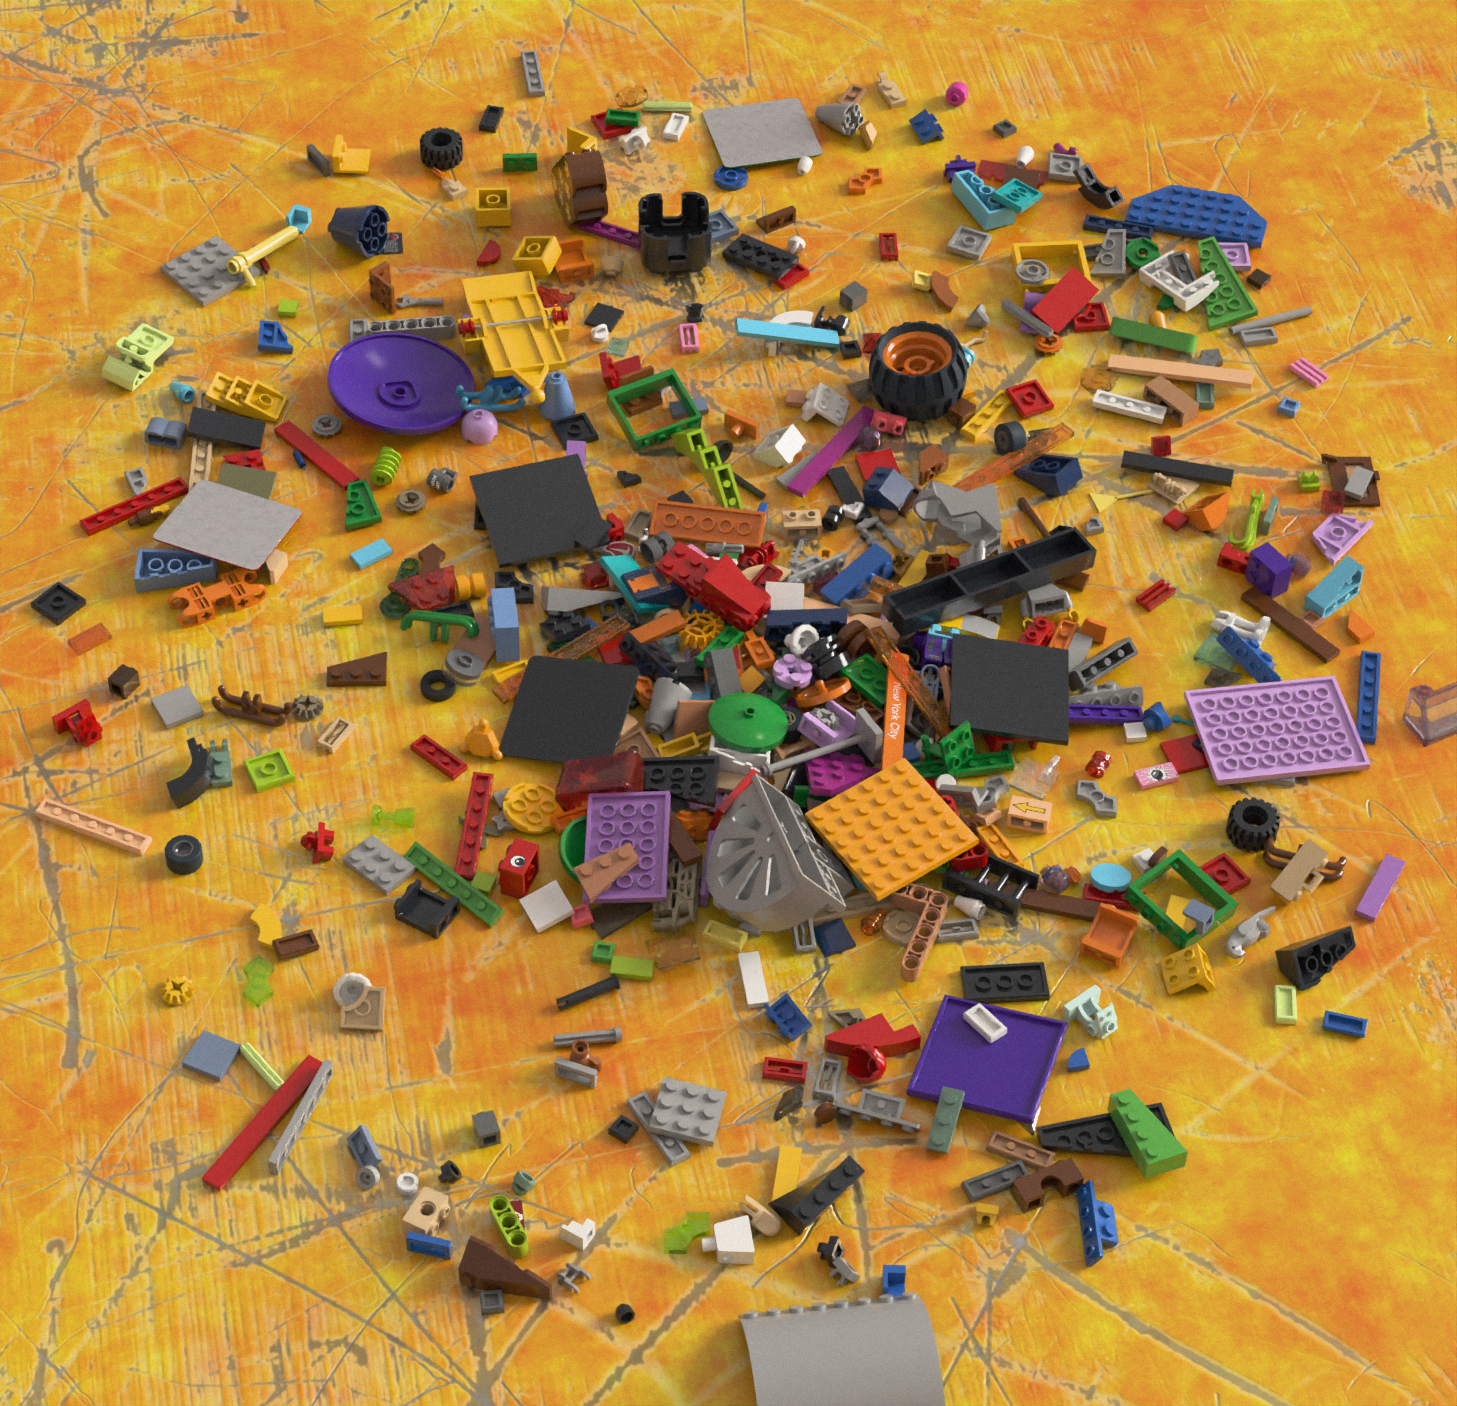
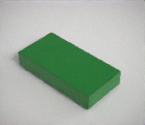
M607 109L605 124L638 127L641 112Z

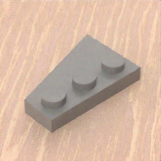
M1108 229L1101 245V250L1091 269V277H1125L1126 229Z

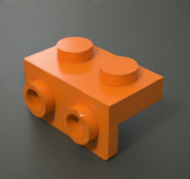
M698 809L697 812L680 810L679 813H674L692 840L708 839V833L712 830L709 828V824L713 818V815L708 810Z

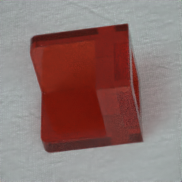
M1324 490L1320 512L1343 514L1345 491Z

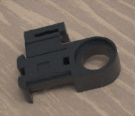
M605 600L601 603L600 615L602 621L607 623L609 630L607 635L624 632V629L626 631L639 627L640 622L635 609H632V613L628 616L623 614L620 616L619 608L615 601ZM611 606L614 611L607 613L604 611V608Z

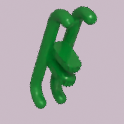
M422 610L408 613L402 618L400 623V629L405 631L413 626V620L430 622L431 641H436L438 625L440 623L441 640L444 643L448 642L450 625L465 627L467 637L470 639L477 636L480 631L479 625L473 617Z

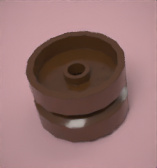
M853 620L837 634L838 638L832 644L834 646L841 642L842 645L835 651L837 654L846 651L852 661L866 653L874 659L881 646V638L874 631L868 630V627L861 621Z

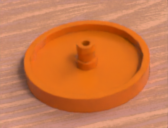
M847 677L826 681L819 680L815 682V685L798 693L795 696V701L798 707L818 705L846 693L851 688V684Z

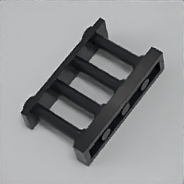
M989 853L986 866L981 868L982 870L975 880L964 876L966 871L955 872L947 868L944 872L943 889L963 897L981 900L987 908L1015 920L1020 915L1021 896L1027 888L1037 890L1040 876ZM989 873L1000 876V879L993 888L983 884ZM1008 880L1019 885L1012 896L1001 892Z

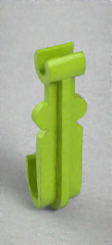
M1252 489L1250 492L1251 502L1243 539L1235 540L1233 531H1229L1228 543L1233 544V549L1248 552L1254 545L1261 507L1264 505L1263 489H1261L1259 495H1255V489Z

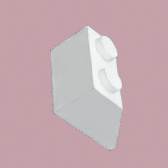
M791 424L769 433L751 456L776 468L782 465L787 466L793 461L794 455L802 450L801 446L806 440L796 427Z

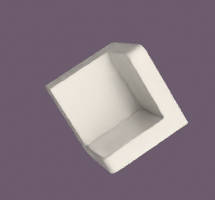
M588 1218L583 1225L576 1221H571L568 1226L562 1224L560 1227V1239L581 1250L586 1248L595 1235V1222Z

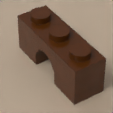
M1072 1158L1059 1160L1052 1166L1039 1168L1034 1173L1017 1177L1012 1183L1011 1194L1024 1214L1043 1206L1045 1198L1044 1188H1054L1064 1198L1076 1193L1078 1188L1083 1185L1084 1177Z

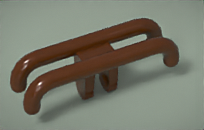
M224 685L218 687L219 695L230 703L241 705L242 710L222 705L217 696H214L211 700L213 707L220 713L273 727L284 725L286 715L292 711V704L290 702H286L284 708L262 703L260 694H255L253 700H251L250 693L244 691L242 696L238 697L229 694ZM265 711L277 714L278 719L262 716L260 713Z
M1268 838L1266 840V850L1263 852V859L1270 867L1284 870L1288 863L1273 859L1271 854L1291 860L1296 853L1276 848L1274 840ZM1299 844L1297 852L1303 846L1302 844ZM1342 856L1338 862L1328 861L1323 869L1336 871L1333 874L1317 872L1324 876L1323 881H1338L1344 874L1342 868L1347 863V859Z

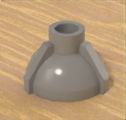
M982 303L974 309L965 325L968 327L982 326L983 328L987 326L991 319L988 318L986 308Z

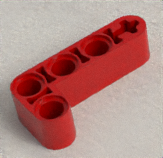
M948 795L940 796L958 816L954 799ZM978 842L977 845L949 860L950 868L953 871L961 872L985 867L988 862V846L983 842Z

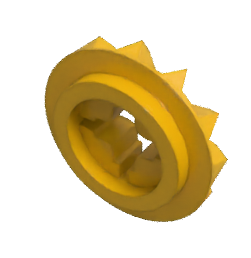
M175 975L172 979L167 977V981L162 983L160 990L162 999L171 1005H181L188 1002L195 992L192 980H188L185 975L183 977ZM173 987H181L182 993H180V991L178 992L177 990H174Z

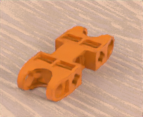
M238 568L220 574V582L203 588L200 582L181 588L169 596L167 603L171 609L184 610L179 614L177 620L180 626L186 628L215 620V611L232 606L235 612L251 607L266 597L267 589L261 584H250L257 577L256 571ZM252 573L250 576L245 577L246 574Z

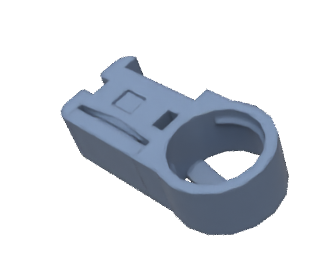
M928 664L923 667L920 673L921 691L919 700L926 706H935L937 703L940 672L936 665ZM926 669H928L927 680L924 678L923 674ZM934 669L938 676L934 681H931L932 670Z

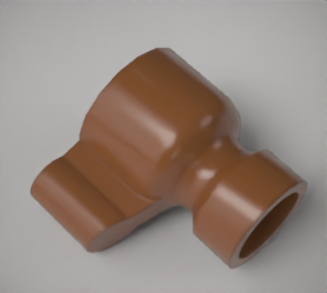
M581 1039L574 1041L570 1061L600 1072L601 1059L591 1056L588 1042Z

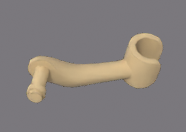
M984 330L981 337H973L964 344L960 343L962 348H969L974 343L984 342L988 331Z

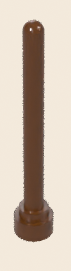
M1020 497L1018 503L1043 538L1051 536L1025 498Z

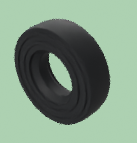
M445 670L429 671L421 679V693L430 701L442 702L448 700L455 693V679L451 673ZM434 682H443L446 685L440 690L430 687Z

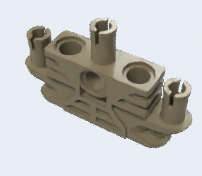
M668 850L667 899L665 902H653L652 911L655 918L652 919V927L654 932L673 930L674 933H677L686 923L692 921L693 925L697 923L702 860L684 867L674 851Z

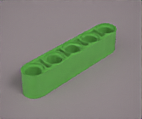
M1118 317L1112 318L1109 335L1194 354L1198 339L1196 335Z

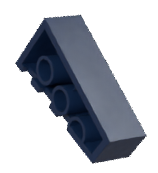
M848 608L768 610L764 640L773 642L783 640L796 627L803 624L814 627L817 630L819 639L833 634L837 636L839 631L847 624Z

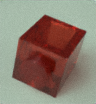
M598 561L581 565L579 580L581 585H585L586 590H596L609 586V575Z

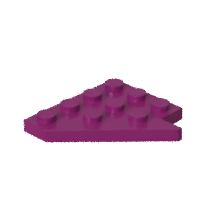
M805 749V750H804V753L809 752V751H812V750H815V749H811V750ZM834 751L804 761L809 794L831 797L880 772L879 768L865 767L864 757L856 754L843 755Z

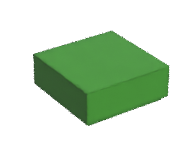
M595 941L591 962L611 965L615 944Z

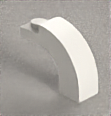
M789 311L774 317L770 322L813 327L814 312ZM765 339L766 348H769L768 356L775 357L780 341Z

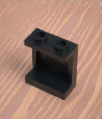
M416 879L413 884L407 887L405 894L396 900L394 904L395 919L438 939L460 912V899L452 895L447 900L424 889L421 880Z

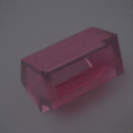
M830 571L815 580L812 590L821 597L820 590L825 584L835 578L838 572Z

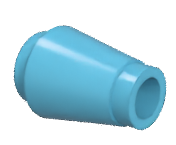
M173 381L170 384V390L181 402L188 403L194 399L195 391L191 386L177 381Z

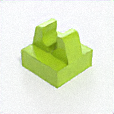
M1303 471L1302 474H1298L1297 480L1300 492H1319L1320 484L1317 471H1313V473Z

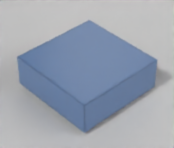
M1284 397L1278 406L1277 412L1294 418L1301 406V402Z

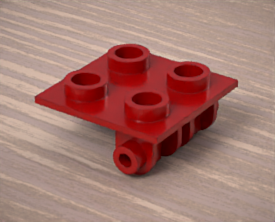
M766 541L764 544H761L758 550L744 548V553L739 554L738 565L747 569L752 566L766 564L767 561L771 563L780 552L775 550L774 541Z

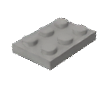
M370 835L343 857V864L386 896L416 872V866L373 835Z

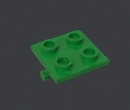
M969 721L963 722L941 739L939 744H931L927 734L920 737L922 741L921 750L925 754V760H934L933 755L942 758L946 774L949 775L976 754Z

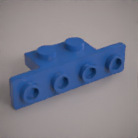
M1227 626L1216 638V641L1258 683L1279 682L1282 680L1273 670L1276 664L1272 661V656L1267 652H1263L1256 640L1252 638L1242 639L1230 626Z
M1088 1180L1078 1188L1076 1197L1086 1266L1092 1267L1103 1258L1102 1244L1114 1248L1119 1244L1113 1205L1096 1200L1093 1181Z

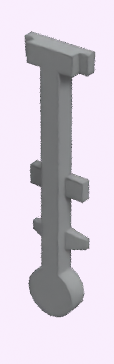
M796 537V541L799 544L797 549L792 550L795 554L790 555L793 557L789 560L791 566L799 565L798 558L802 557L800 553L804 552V549H802L803 544L807 543L809 538Z

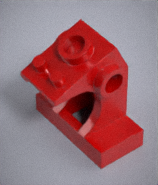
M86 698L52 717L56 733L60 735L68 731L77 745L88 747L103 738L101 734L103 729L100 723L96 721L90 702Z

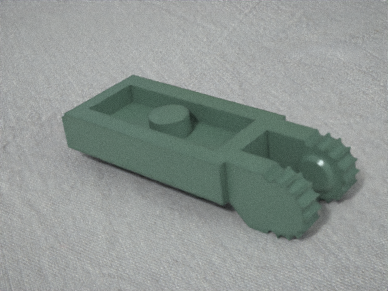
M227 739L222 741L224 751L216 752L215 740H210L211 753L209 754L214 761L212 788L233 786L230 751H228Z

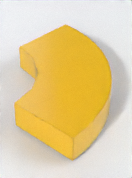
M260 903L251 915L250 922L260 930L258 944L274 950L272 940L282 938L281 923L272 909Z

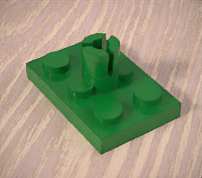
M866 653L840 669L839 676L847 677L851 686L863 694V699L874 703L879 709L885 707L886 668Z

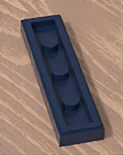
M1089 214L1086 215L1083 224V230L1107 234L1108 229H1126V238L1128 239L1146 237L1151 240L1154 232V227Z

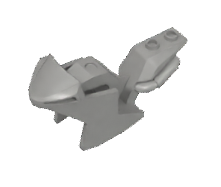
M932 480L919 492L912 506L917 516L923 521L937 522L938 530L944 540L957 545L962 542H967L971 545L960 554L959 566L956 569L986 559L992 552L996 555L1003 553L1000 535L1002 528L999 504L994 483L965 492Z

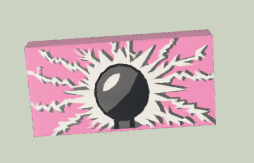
M1172 762L1134 771V777L1141 790L1179 780V775Z

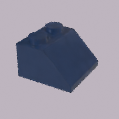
M877 466L862 488L864 502L867 507L900 511L912 493L914 486L895 469Z

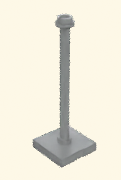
M864 708L857 709L854 737L773 764L765 762L759 767L760 773L763 777H771L772 772L858 744L873 764L878 763L881 759L883 731Z

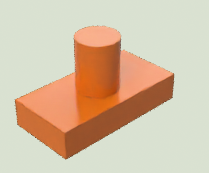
M730 409L725 412L724 427L730 429L728 434L732 439H737L741 434L754 440L759 437L760 422Z

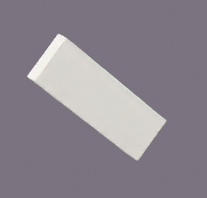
M759 951L738 953V962L748 1009L764 1007L765 1003L769 1005Z

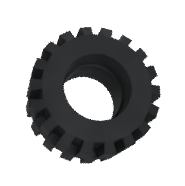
M446 127L433 128L422 134L420 138L422 163L426 167H431V169L435 167L438 170H449V168H455V165L458 166L463 160V144L460 134Z
M1251 797V799L1244 798L1243 801H1237L1229 811L1226 826L1228 839L1231 840L1233 845H1238L1239 849H1246L1247 852H1250V850H1254V852H1259L1260 849L1262 851L1266 850V840L1272 838L1275 842L1280 824V815L1277 813V809L1271 807V803H1265L1263 799L1256 800V798Z

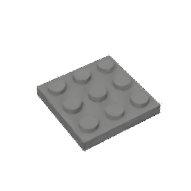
M663 1077L648 1132L713 1147L727 1092Z

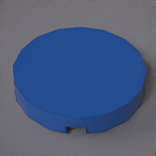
M720 166L714 173V182L723 190L736 191L746 186L748 174L743 167L728 169Z

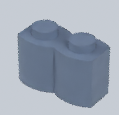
M153 417L144 432L145 442L154 446L163 445L170 449H181L187 437V424L181 421H168L164 418Z

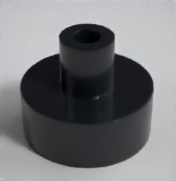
M448 1160L441 1165L442 1174L438 1178L442 1183L449 1181L455 1184L462 1178L461 1171L454 1162Z

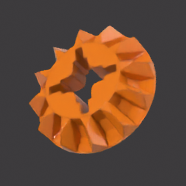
M1054 333L1050 338L1039 334L1034 339V348H1037L1038 352L1043 351L1045 354L1050 353L1053 355L1054 352H1059L1063 345L1062 339Z

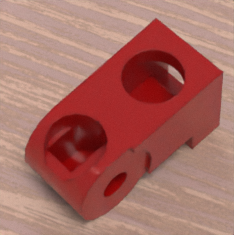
M1225 542L1219 554L1217 566L1246 575L1250 553L1233 549V544Z

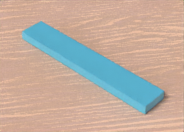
M736 318L735 320L737 336L838 348L840 345L838 332L835 330Z

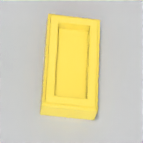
M710 919L702 933V939L740 952L748 939V933Z

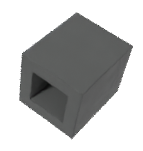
M856 281L840 290L839 304L851 312L867 303V289Z
M491 1110L472 1115L473 1130L479 1148L482 1149L501 1144L500 1129L494 1111Z

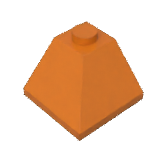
M1226 492L1205 496L1182 513L1189 517L1188 523L1199 531L1209 530V532H1213L1219 528V524L1225 521L1230 495Z

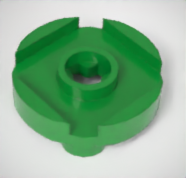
M1142 238V240L1133 239L1126 247L1125 261L1133 268L1139 270L1160 257L1159 247L1154 241L1147 238ZM1144 252L1146 254L1145 256H1141L1139 253Z

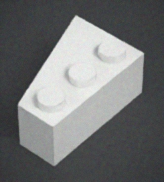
M711 735L707 756L719 755V771L746 776L754 768L759 772L758 775L766 781L768 780V777L761 775L759 767L765 762L770 764L771 750L763 753L740 752L726 747Z

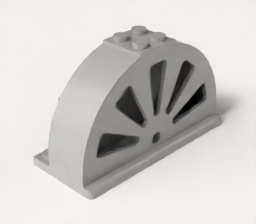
M754 774L750 778L752 784L738 796L725 813L716 829L709 848L707 877L705 880L708 884L707 890L713 896L714 905L719 910L724 909L732 919L736 918L755 929L770 932L794 927L812 917L825 905L830 909L835 908L842 913L847 908L843 897L855 888L843 862L816 843L798 804L758 774Z

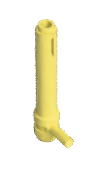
M289 226L249 250L242 251L236 256L231 257L226 263L228 271L232 274L242 272L250 288L255 286L256 282L248 268L254 262L296 239L299 234L298 229L295 226Z

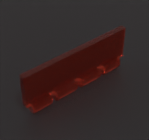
M981 159L977 174H980L979 178L991 180L993 176L994 181L1003 182L1007 166L1017 167ZM1023 168L1040 172L1037 189L1040 188V185L1044 186L1048 174L1047 171Z

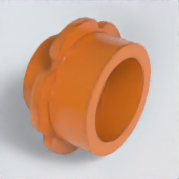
M1073 865L1065 868V879L1070 884L1073 882L1078 884L1082 878L1080 872Z

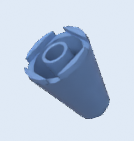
M561 372L549 374L544 388L545 400L540 403L539 410L544 419H551L552 422L572 416L573 413L575 414L576 405L566 376Z

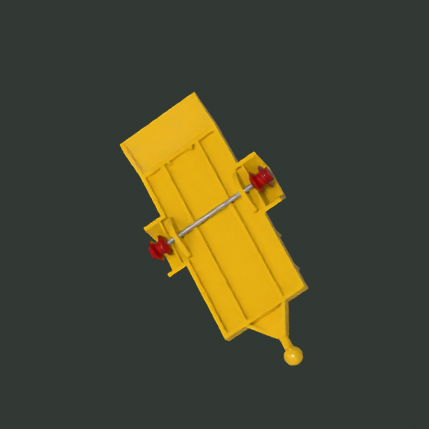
M532 271L461 279L467 307L472 317L458 319V331L464 353L480 352V344H482L485 360H488L491 367V375H494V378L514 376L532 392L530 396L532 402L536 404L542 403L545 400V393L540 390V387L547 373L551 370L567 368L566 359L558 343L568 341L569 326L563 327L565 321H568L567 310H564L563 307L560 308V306L543 307L536 290Z

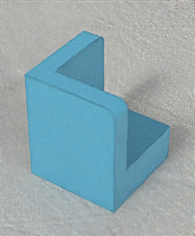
M294 204L286 216L287 227L295 226L300 234H303L312 222L311 208Z

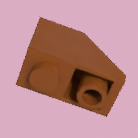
M934 444L920 452L919 484L921 486L948 469L949 455Z

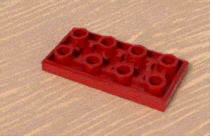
M1073 266L1035 305L1030 313L1054 330L1053 333L1057 335L1097 294L1099 289Z

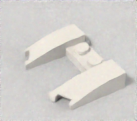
M1174 250L1139 269V280L1150 288L1156 286L1174 298V304L1185 312L1204 300L1219 286V281L1213 282V278L1216 277L1214 271L1188 285L1171 275L1174 272L1167 256L1173 254Z

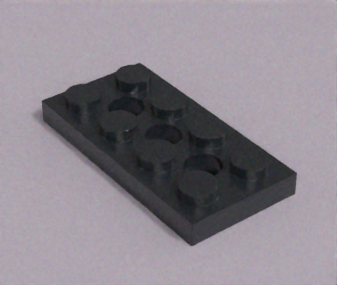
M743 233L722 251L723 258L777 280H780L799 263V256Z

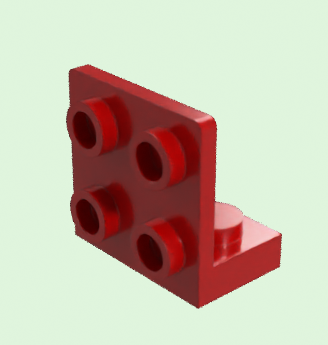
M606 351L599 353L602 378L608 391L620 387V377L642 369L639 355L614 362L612 357H608Z

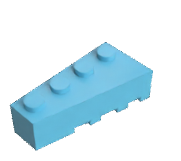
M970 170L954 173L951 185L952 192L984 230L1014 224L1017 212L991 198L995 189L985 186L984 181Z

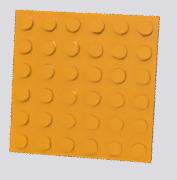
M905 758L805 813V819L877 902L978 844V838Z

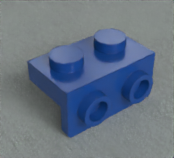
M926 109L909 120L923 144H926L937 135L941 140L944 139L942 135L944 130L939 123L936 124L937 119L934 114H929Z
M787 993L772 1006H769L767 1003L763 1005L767 1010L765 1013L766 1017L772 1024L776 1022L779 1025L776 1029L783 1038L788 1036L792 1042L813 1026Z

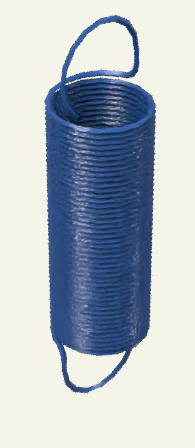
M294 451L293 456L299 468H304L305 470L306 463L300 452Z

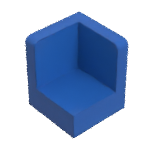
M883 1265L882 1295L902 1296V1293L905 1292L906 1265Z

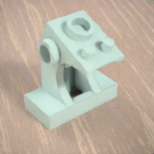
M1096 984L1064 1005L1062 1019L1069 1023L1076 1018L1092 1036L1103 1039L1118 1029L1117 1016L1113 1004H1109L1105 1009L1100 1008L1097 1004L1100 1000L1101 989Z

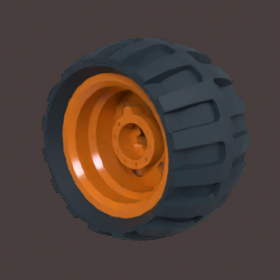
M909 321L899 326H893L888 332L879 337L873 348L869 362L870 385L877 402L887 412L906 417L907 422L936 420L945 413H948V408L954 406L963 395L967 380V362L963 348L949 329L946 330L937 323L932 324L926 321L910 323Z

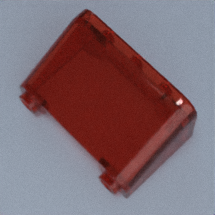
M633 750L579 760L570 759L563 765L555 789V800L562 810L567 812L576 809V806L582 807V801H588V794L643 792L644 760L641 755Z

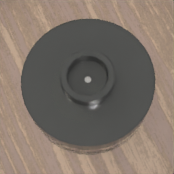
M464 649L449 651L442 665L444 676L452 683L463 687L476 685L484 670L481 659L474 653Z

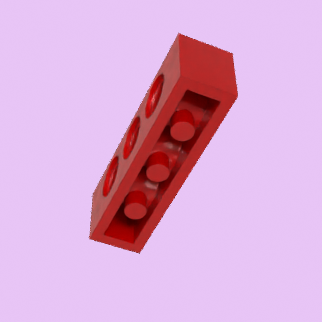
M1037 616L1017 642L1047 647L1053 636L1055 623Z

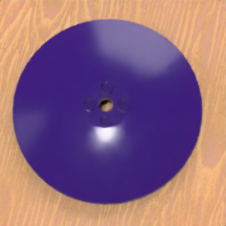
M378 333L358 338L342 347L335 354L328 369V389L336 405L355 421L372 429L392 434H426L439 431L454 424L467 412L460 407L461 399L455 393L457 386L462 385L464 387L463 392H474L472 373L466 363L455 352L436 341L413 334ZM468 399V404H471L473 399Z

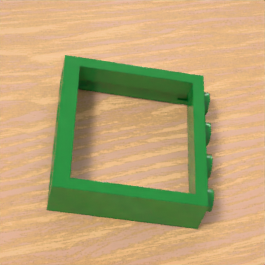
M673 368L607 392L606 403L635 452L645 450L657 443L661 444L671 439V434L686 429L701 428L702 416ZM671 386L689 418L637 437L619 404Z
M1180 849L1128 885L1124 896L1129 905L1138 910L1144 919L1153 924L1157 931L1168 938L1172 945H1175L1179 950L1194 945L1232 917L1238 906V902ZM1173 868L1219 911L1214 914L1213 924L1203 936L1195 932L1196 928L1186 933L1141 890Z

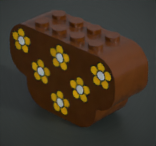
M592 149L582 150V153L575 154V152L565 153V156H562L556 162L551 171L555 199L559 209H561L565 225L569 227L602 220L608 215V200L606 195L607 179L601 153L599 150L592 151Z

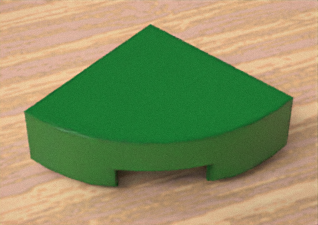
M1166 294L1162 296L1157 304L1158 310L1177 307L1174 304V298Z

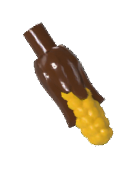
M165 504L141 510L135 517L127 520L130 527L136 524L140 526L147 525L170 512V506Z

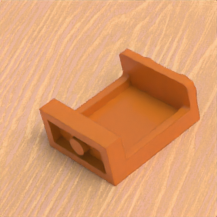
M582 237L559 241L558 244L562 252L554 266V270L560 284L594 277V263L586 255Z
M1100 903L1087 935L1081 941L1080 953L1119 968L1138 928L1139 918L1131 912L1116 909L1111 904Z

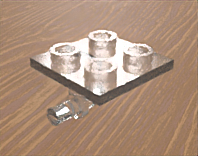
M1053 755L1050 762H1046L1043 765L1028 757H1024L1007 783L1009 787L1043 801L1060 776L1061 772L1056 770V766L1061 759L1059 756Z

